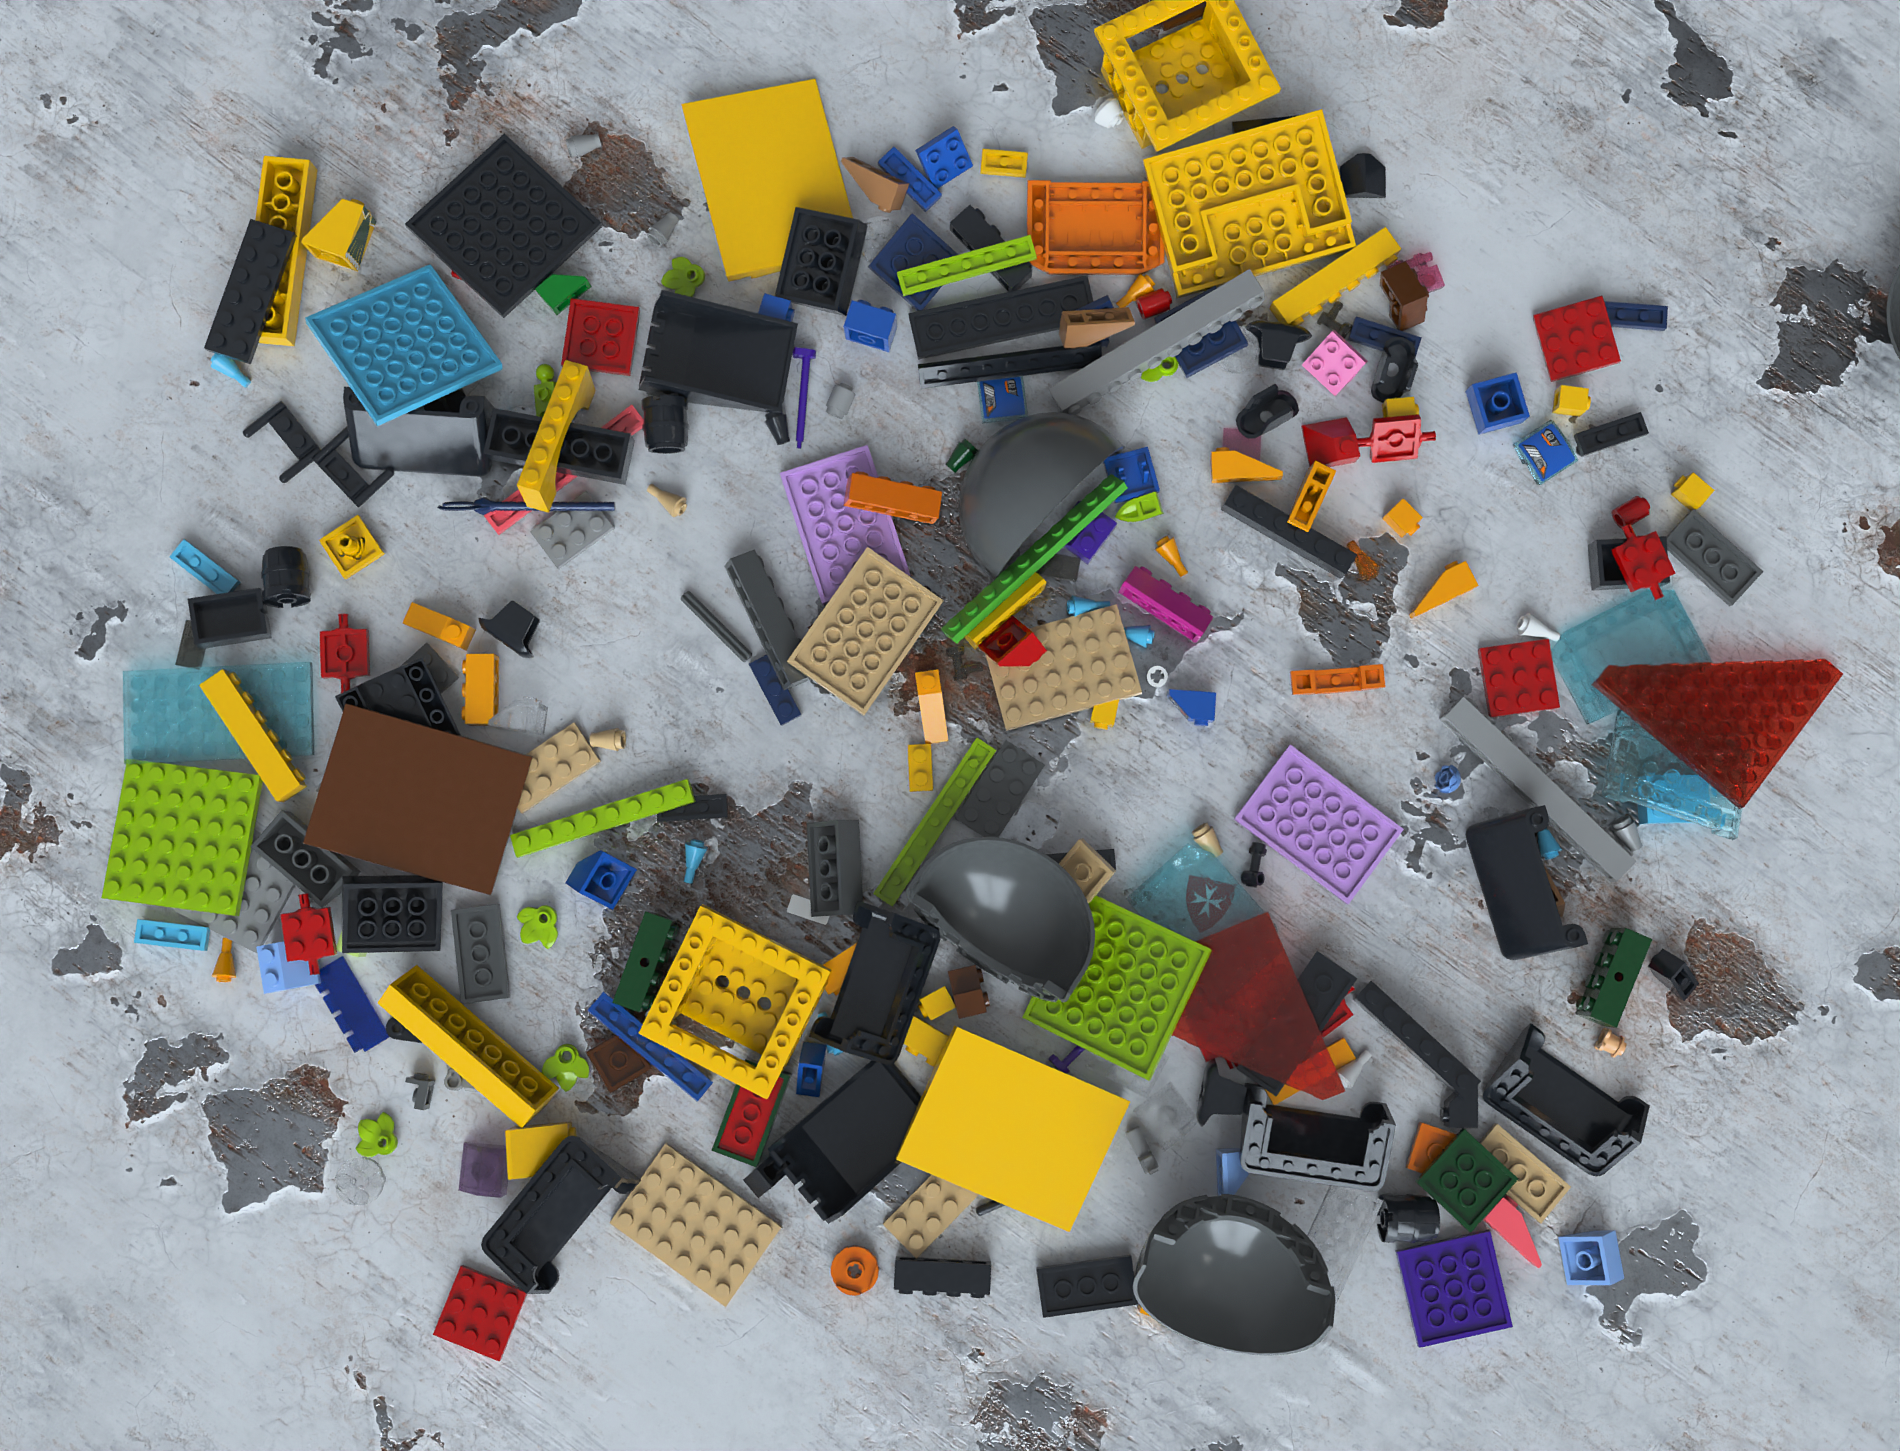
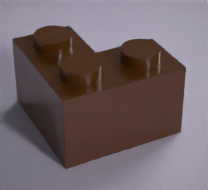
M1404 261L1382 271L1380 287L1390 301L1389 316L1397 329L1405 331L1425 322L1429 292L1426 286L1421 285L1415 269L1410 268L1408 263Z
M976 965L948 971L958 1018L962 1019L986 1013V1007L990 1006L987 991L982 992L980 983L984 982L981 968L976 969Z

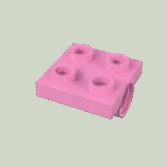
M1333 330L1306 359L1302 366L1336 396L1368 361L1340 334Z

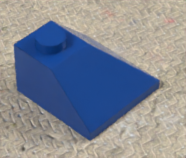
M600 850L577 862L565 883L578 893L613 910L637 869Z

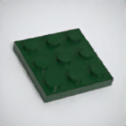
M1462 1128L1415 1182L1471 1233L1518 1181V1178L1469 1132Z

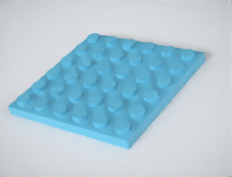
M431 264L305 317L306 324L377 426L502 370L501 361Z

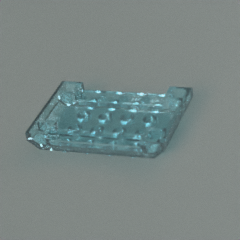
M1621 708L1617 711L1602 796L1621 803L1630 801L1712 829V834L1735 840L1738 838L1751 751L1739 743L1639 709Z

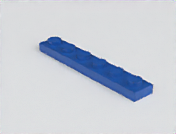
M603 991L587 1011L698 1102L713 1082L681 1055L640 1035L639 1031L643 1024L622 1006L612 1003L613 999Z

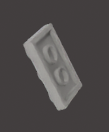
M585 491L571 502H594V500ZM561 510L530 532L559 570L615 528L602 511Z

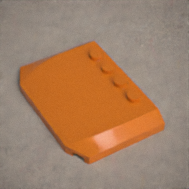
M1027 181V235H1031L1037 259L1029 261L1032 266L1051 275H1139L1164 264V245L1148 181H1142V183Z

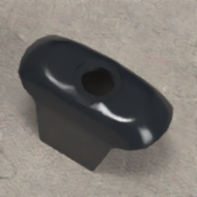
M1256 320L1246 326V330L1257 338L1258 365L1265 368L1285 370L1287 363L1291 360L1296 344L1307 341L1312 337V334L1304 327L1286 323Z
M1391 337L1385 343L1371 388L1372 397L1379 402L1384 403L1386 399L1401 398L1403 393L1411 390L1418 362L1415 358L1414 344L1408 339ZM1395 363L1398 366V373L1390 377L1387 375L1389 364Z
M1273 384L1254 395L1246 407L1238 414L1236 418L1238 430L1246 438L1255 439L1295 417L1299 412L1298 403L1289 392L1278 390V386ZM1263 411H1269L1273 415L1266 422H1263L1260 418V414Z
M510 601L493 619L478 618L480 626L484 631L488 632L523 658L534 657L529 649V643L540 620L518 603Z
M1215 1058L1205 1067L1201 1092L1199 1094L1196 1118L1201 1127L1206 1124L1213 1114L1241 1115L1243 1112L1247 1088L1242 1084L1220 1076Z

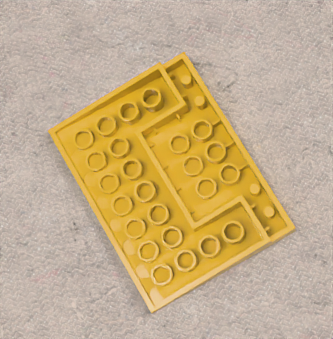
M816 79L681 104L728 282L749 276L753 279L781 271L796 207L853 218Z
M1322 109L1143 159L1177 298L1206 291L1214 286L1220 287L1249 269L1256 277L1349 251L1356 247L1350 224L1352 220Z
M954 1025L945 1047L941 1050L895 1159L1070 1232L1130 1101Z

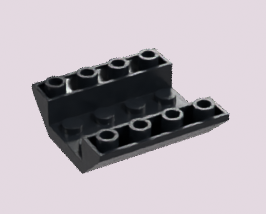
M423 657L335 696L342 712L345 704L349 703L461 736Z

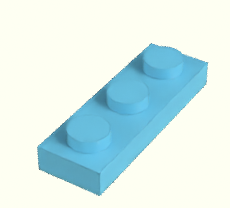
M185 539L170 555L173 561L216 594L233 592L241 583Z
M137 919L134 943L207 951L210 929L204 926Z

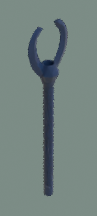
M485 497L474 502H444L442 506L439 505L437 507L444 511L474 510L481 515L496 510L539 511L527 507L525 502H495ZM553 502L550 511H615V502ZM453 505H468L465 507H445Z

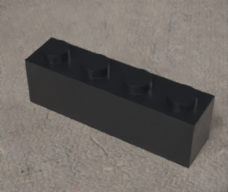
M971 205L950 222V231L969 251L1005 242L1000 236L1001 233L998 228L993 224L990 226L985 221L986 217L978 208L974 209ZM1028 261L990 273L1008 292L1018 290L1032 277V265Z
M899 1256L895 1258L894 1290H899L898 1293L913 1294V1291H923L922 1294L928 1296H935L937 1292H947L946 1295L950 1297H960L961 1293L970 1294L972 1298H985V1295H990L991 1261L936 1258L916 1259L915 1257Z

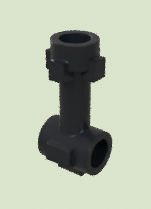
M1252 842V846L1249 848V854H1252L1249 871H1243L1241 874V882L1247 887L1257 888V886H1261L1264 883V874L1259 871L1261 857H1264L1267 852L1266 845L1263 843Z

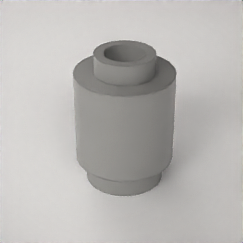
M840 383L839 386L834 385L826 404V412L834 417L843 419L844 415H847L856 395L852 392L853 388L844 383Z

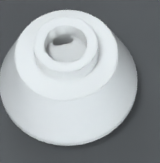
M1109 98L1103 102L1094 114L1095 122L1106 128H1116L1123 120V110L1117 98Z

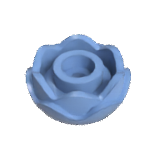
M1453 765L1442 766L1441 770L1435 775V787L1441 793L1455 791L1461 783V775L1458 769Z

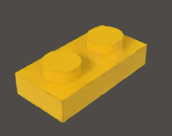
M982 149L980 174L1026 178L1028 153Z
M931 744L908 745L910 792L933 791Z

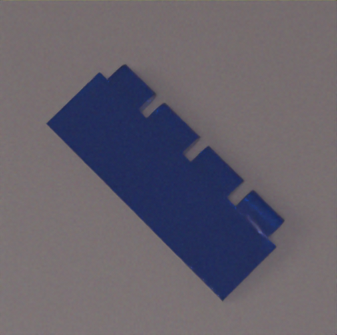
M344 956L321 968V983L315 984L320 994L329 990L330 993L324 996L323 1000L331 1014L339 1010L342 1012L334 1018L342 1033L346 1034L353 1031L354 1034L346 1038L353 1052L356 1053L361 1049L366 1052L390 1038L385 1026Z

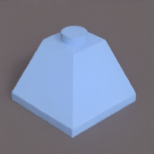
M1240 1148L1216 1149L1218 1196H1221V1194L1235 1195L1249 1175L1241 1166Z

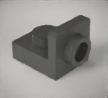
M414 1073V1076L406 1077L405 1082L419 1085L414 1090L412 1101L415 1102L414 1109L426 1110L430 1108L435 1080L428 1079L429 1075Z

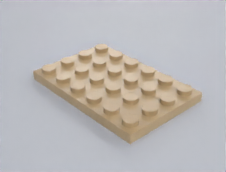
M867 547L787 662L864 716L944 600Z
M1117 604L1083 613L1076 617L1072 616L1028 628L1047 650L1038 661L1030 666H999L986 655L1006 731L1093 708L1099 704L1142 694Z
M665 1143L641 1177L640 1183L629 1194L610 1221V1224L726 1307L782 1226L668 1143Z

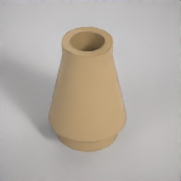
M619 728L591 733L590 745L591 747L619 751L626 746V733Z
M1204 823L1192 831L1193 840L1209 854L1211 859L1223 853L1213 826Z

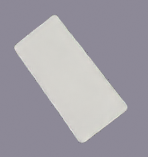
M792 895L787 908L788 913L824 925L827 924L829 916L811 917V903L809 899Z

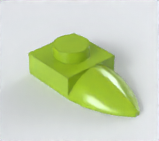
M1152 492L1125 503L1118 510L1115 517L1126 522H1137L1162 515L1164 512L1158 493Z

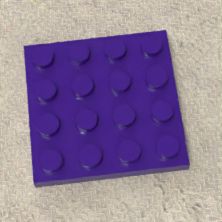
M1489 1230L1395 1250L1416 1343L1419 1348L1513 1327Z

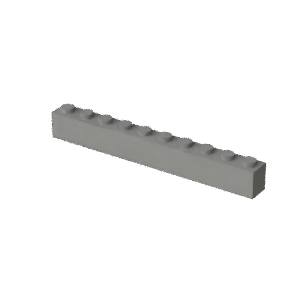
M1250 269L1050 387L1049 391L1061 413L1077 415L1088 404L1093 405L1099 402L1103 395L1109 392H1116L1125 382L1129 380L1134 381L1147 369L1158 367L1162 360L1169 356L1174 357L1178 355L1189 344H1197L1206 334L1217 332L1226 322L1235 321L1248 309L1259 307L1265 300L1264 290Z
M1465 697L1458 699L1444 713L1440 720L1532 808L1545 805L1549 816V824L1609 882H1618L1636 863V860L1632 857L1633 853L1626 846H1620L1615 841L1616 837L1608 829L1603 830L1597 824L1598 819L1594 815L1583 811L1580 808L1581 803L1573 796L1569 797L1563 791L1564 787L1558 781L1551 780L1546 775L1547 771L1540 764H1534L1528 758L1530 755L1521 747L1517 748L1511 742L1512 738L1508 733L1498 730L1490 716L1487 714L1483 715L1477 710L1478 705L1472 699H1466Z

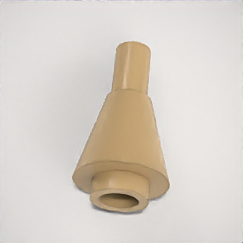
M650 484L647 488V492L658 498V501L672 517L680 516L685 512L687 508L685 497L662 491L653 484Z

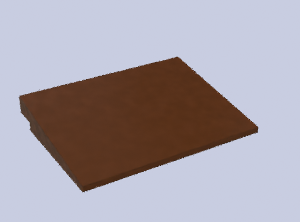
M346 703L303 844L491 895L502 864L533 756Z

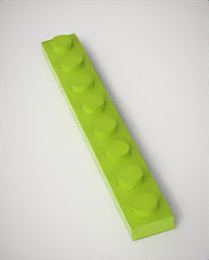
M979 738L975 739L873 894L890 906H894L995 754L996 749Z
M685 779L511 834L510 838L516 858H520L696 801L690 781Z

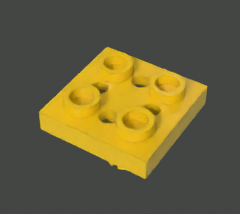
M356 515L319 540L344 579L350 578L385 554L359 515Z

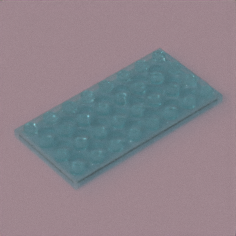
M312 662L123 671L124 764L248 759L199 686L222 669L237 674L242 682L239 685L243 691H247L254 699L253 706L264 714L267 719L265 724L269 730L273 729L280 738L278 743L282 749L285 748L291 756L314 755Z

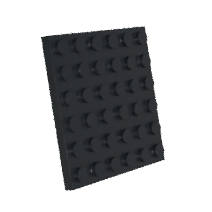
M504 133L405 223V226L499 315L505 318L535 288L600 230L602 223Z

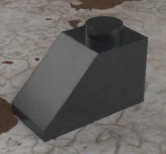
M1663 948L1652 957L1648 965L1653 975L1683 1001L1687 999L1699 984L1686 962Z
M1478 1085L1463 1100L1452 1093L1444 1101V1107L1440 1109L1441 1122H1444V1126L1449 1128H1478Z
M769 1156L743 1181L759 1198L785 1176L782 1170L788 1165L785 1162L779 1167L772 1157Z

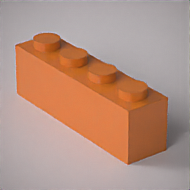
M855 472L847 479L843 506L934 524L939 518L942 492L937 491L932 486L918 487L913 486V483L908 481H901L899 483L891 481L888 477L879 476L875 478L865 472Z

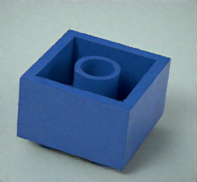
M852 300L843 326L846 340L890 352L897 330L896 313H893L894 311L882 306L880 309L873 307L871 303L864 300H858V302Z
M1517 372L1472 384L1465 391L1478 435L1521 424L1530 417Z

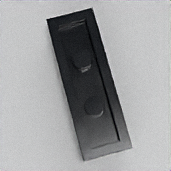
M1639 412L1576 433L1574 439L1580 455L1583 457L1646 436L1649 432L1642 413Z
M727 794L694 796L696 801L694 803L657 814V822L729 818Z

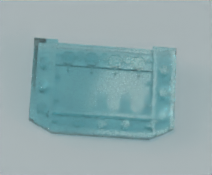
M1647 590L1563 632L1558 642L1551 649L1552 660L1587 725L1713 662L1674 590H1662L1664 597L1654 600L1651 590Z
M1186 844L1126 897V900L1141 917L1212 950L1198 982L1220 1006L1283 951L1277 926L1213 853L1194 847L1191 844Z

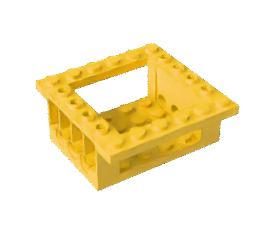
M1152 0L1094 28V34L1104 51L1101 72L1114 97L1119 100L1123 114L1141 149L1152 144L1156 152L1279 93L1281 90L1234 0ZM1206 1V7L1201 20L1132 52L1126 40L1127 38ZM1198 65H1205L1208 68V72L1200 74L1197 72L1196 67ZM1183 74L1188 78V82L1181 84L1177 82L1176 76ZM1164 84L1167 86L1168 91L1163 94L1159 93L1156 90V86Z
M702 904L647 1014L639 1034L768 1099L802 1037L828 984L826 981L832 970ZM723 975L728 978V987H720L718 985V976ZM739 987H747L750 990V996L748 998L740 997L738 994ZM761 997L770 999L771 1007L769 1009H763L759 1005ZM681 1013L762 1056L755 1067L672 1024V1021Z

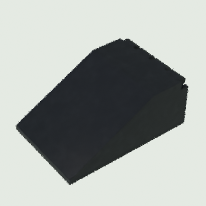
M661 290L655 301L651 323L659 325V327L650 326L647 345L655 347V350L646 348L642 366L651 369V372L641 371L638 390L660 397V395L683 396L685 399H688V403L781 414L798 323Z
M871 1060L768 1148L769 1155L779 1167L786 1162L788 1166L782 1171L794 1186L800 1181L803 1183L798 1188V1191L809 1204L817 1200L818 1204L813 1209L823 1221L829 1224L848 1212L902 1163L895 1158L918 1107L921 1095L894 1063L886 1065Z

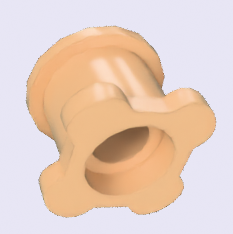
M1604 1027L1594 1045V1049L1604 1050L1610 1053L1611 1057L1615 1058L1617 1055L1621 1056L1627 1043L1624 1042V1036H1617L1612 1033V1030Z

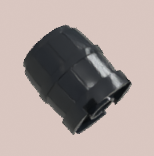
M660 395V398L654 401L653 396L643 398L641 400L642 410L644 411L642 430L644 431L645 446L648 448V451L658 454H672L685 451V447L688 445L689 430L686 412L688 410V399L676 395Z
M278 546L265 551L262 557L261 572L264 588L262 598L265 605L283 608V604L291 603V608L310 603V571L308 570L306 554L302 549L293 546Z
M1392 1194L1379 1195L1376 1216H1380L1381 1224H1377V1230L1381 1242L1394 1243L1395 1241L1415 1243L1432 1241L1433 1238L1438 1237L1440 1213L1436 1200L1429 1196L1413 1194L1397 1196Z

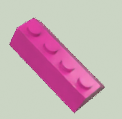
M1135 566L1118 593L1196 643L1213 619V616L1210 615L1211 611L1203 605L1199 604V606H1196L1190 602L1191 598L1185 593L1179 592L1178 594L1171 589L1172 586L1165 580L1160 579L1158 581L1153 578L1152 572L1141 566L1138 568Z

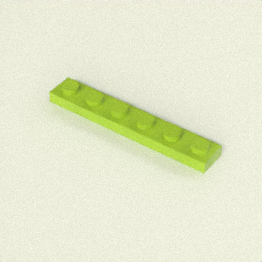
M1031 235L902 270L897 272L902 294L907 296L1037 259Z

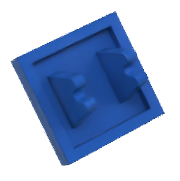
M954 126L915 150L929 182L937 189L973 167L958 129Z
M1148 447L1113 455L1103 461L1107 477L1112 474L1124 481L1128 487L1114 500L1115 504L1152 492H1160Z

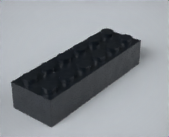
M493 408L483 453L490 460L524 466L543 417ZM570 423L561 447L556 472L626 485L635 440L630 433Z

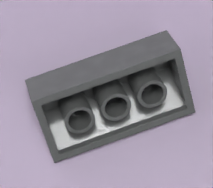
M281 810L250 847L301 891L309 893V897L323 908L342 893V876H358L361 871L339 853L303 844L308 826L292 812Z
M830 820L807 823L811 917L853 915L857 901L863 902L859 820Z

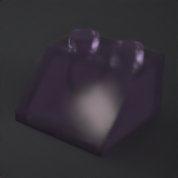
M464 1142L458 1191L476 1196L496 1198L505 1196L508 1186L506 1146Z

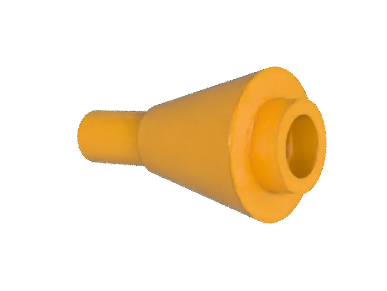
M1139 274L1126 292L1127 294L1116 302V305L1119 308H1125L1132 301H1136V298L1153 292L1154 289L1152 287L1155 283L1147 274L1145 276Z
M1167 535L1157 541V547L1154 550L1169 564L1173 565L1180 577L1187 574L1188 571L1181 562L1174 537L1169 539Z
M222 938L221 953L212 973V977H215L217 982H231V978H236L233 955L231 954L232 940L228 938Z

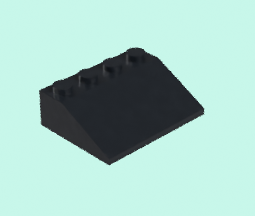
M796 207L775 296L790 300L791 303L847 316L868 226L858 219Z
M419 875L342 876V953L440 951L443 882Z

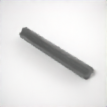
M690 591L682 595L681 601L742 662H746L752 656V653Z

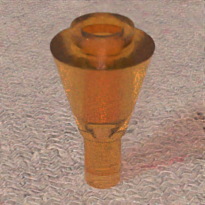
M1354 540L1350 541L1346 546L1350 551L1357 554L1354 561L1361 580L1367 579V581H1370L1377 577L1381 566L1361 551Z

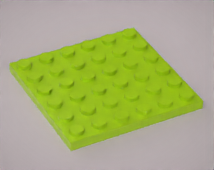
M127 759L101 898L239 916L251 852L250 846L253 841L263 784L261 777L255 774Z
M1096 895L1089 903L1094 921L1095 945L1091 961L1081 981L1067 1002H1062L1059 999L1057 1002H1050L1032 996L1022 1018L1150 1081L1212 950Z

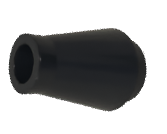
M783 410L781 414H766V421L764 422L777 445L790 442L787 417Z

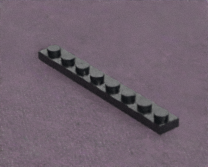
M1098 341L1087 347L1064 348L1063 346L918 364L920 388L1080 369L1102 357V345Z

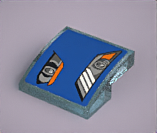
M1023 376L977 382L982 424L1018 420L1028 416Z
M1553 420L1547 421L1512 444L1522 464L1527 465L1535 483L1538 485H1542L1578 461L1569 442Z

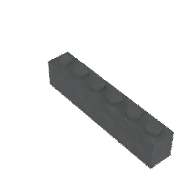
M755 549L730 558L724 567L783 689L787 690L810 679L808 676L787 662L801 640L797 638L794 632V624L784 611L782 599L777 597L773 580L770 576H767L764 570L762 558L757 555Z

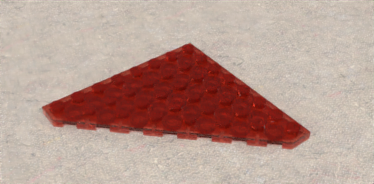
M1796 659L1775 662L1773 660L1743 663L1742 661L1723 663L1608 665L1592 683V686L1738 809L1745 807L1842 677L1843 673L1826 659L1807 661Z
M1267 911L1195 941L1210 948L1212 951L1172 1036L1250 1068V1070L1264 1076L1276 1079L1297 1090L1309 1093L1321 1100L1345 1092L1344 1085L1269 912Z

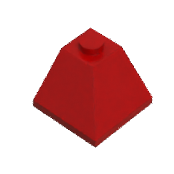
M1347 417L1301 426L1309 467L1315 461L1328 467L1355 463L1360 458L1356 433Z
M1011 616L978 645L979 649L999 666H1030L1038 661L1047 651L1035 634L1014 616Z

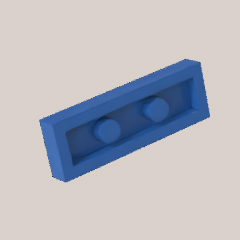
M895 147L878 161V166L884 172L909 183L906 193L925 212L942 197V193Z

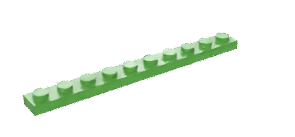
M1112 474L1105 478L1101 484L1091 493L1087 494L1079 504L1071 509L1058 523L1053 525L1047 533L1019 556L1005 571L1000 573L992 583L985 587L971 602L967 603L959 613L951 618L941 628L943 633L956 644L960 642L1128 489L1125 482Z

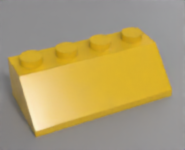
M1035 572L964 638L974 649H977L978 645L1011 616H1015L1045 590L1047 583L1045 579Z

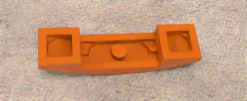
M1383 664L1327 670L1290 671L1292 695L1330 694L1385 688Z

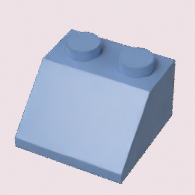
M284 941L256 947L264 994L321 983L320 974L310 975L308 961L296 960L287 962Z
M1615 1230L1588 1231L1558 1237L1567 1285H1613L1624 1279Z

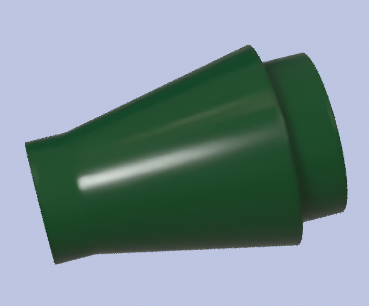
M964 438L962 442H958L945 465L956 473L973 459L978 449Z

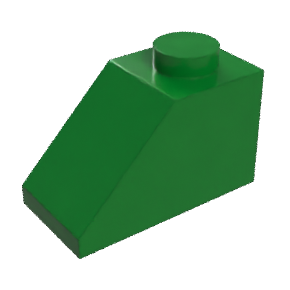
M552 274L535 290L557 316L570 305L571 298L578 299L592 286L585 276Z

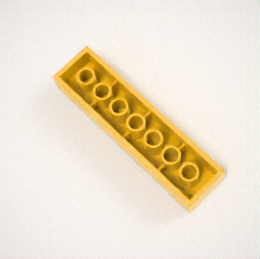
M264 156L255 220L294 232L297 237L259 343L295 346L307 248L301 241L310 231L318 171L310 160Z
M418 965L391 983L378 1001L382 1008L520 1128H523L546 1107L559 1089V1087Z

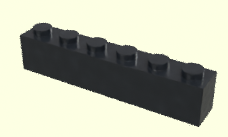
M1235 485L1221 509L1340 579L1347 574L1357 557L1356 553L1310 528L1309 532H1306L1288 523V514L1238 485Z
M1370 981L1354 998V1001L1461 1100L1465 1099L1481 1082L1374 982Z

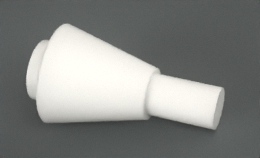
M1530 613L1521 616L1517 622V629L1520 635L1546 637L1556 642L1560 638V633L1549 629Z
M1364 1050L1356 1060L1334 1072L1335 1082L1343 1089L1346 1087L1352 1089L1363 1065L1372 1055L1367 1050Z

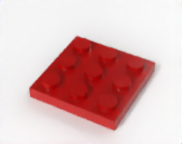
M1603 296L1533 315V321L1551 382L1621 362Z
M571 298L561 366L563 367L565 360L588 366L589 371L631 376L640 308Z
M1549 639L1478 649L1488 716L1499 717L1560 708Z
M462 1265L433 1335L496 1361H501L527 1294L517 1286Z

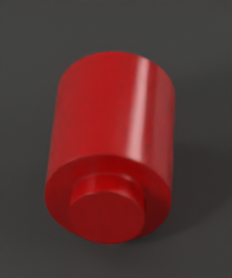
M1163 288L1136 298V305L1143 320L1170 310V304H1172L1169 291H1164Z
M1635 496L1612 510V517L1615 523L1622 529V527L1628 524L1633 525L1647 517L1650 504L1644 497Z

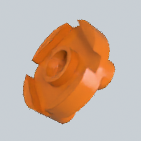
M858 1245L844 1247L836 1254L831 1265V1276L836 1287L841 1292L852 1296L869 1291L875 1285L879 1274L875 1255L869 1249ZM858 1264L862 1272L861 1274L857 1273L853 1277L848 1267Z

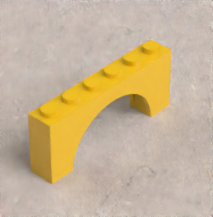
M568 360L564 362L517 483V487L527 507L548 513L551 509L557 493L555 485L556 469L565 435L576 413L580 409L589 410L596 391L588 366Z

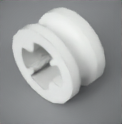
M1154 666L1147 673V681L1154 687L1163 686L1168 678L1166 669L1161 666ZM1156 670L1161 671L1160 674H1164V679H1160L1159 683L1153 682L1154 679L1151 680L1150 676L1155 674Z

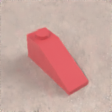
M1506 1195L1505 1198H1501L1483 1220L1532 1265L1540 1268L1542 1263L1524 1218L1516 1209L1518 1204Z

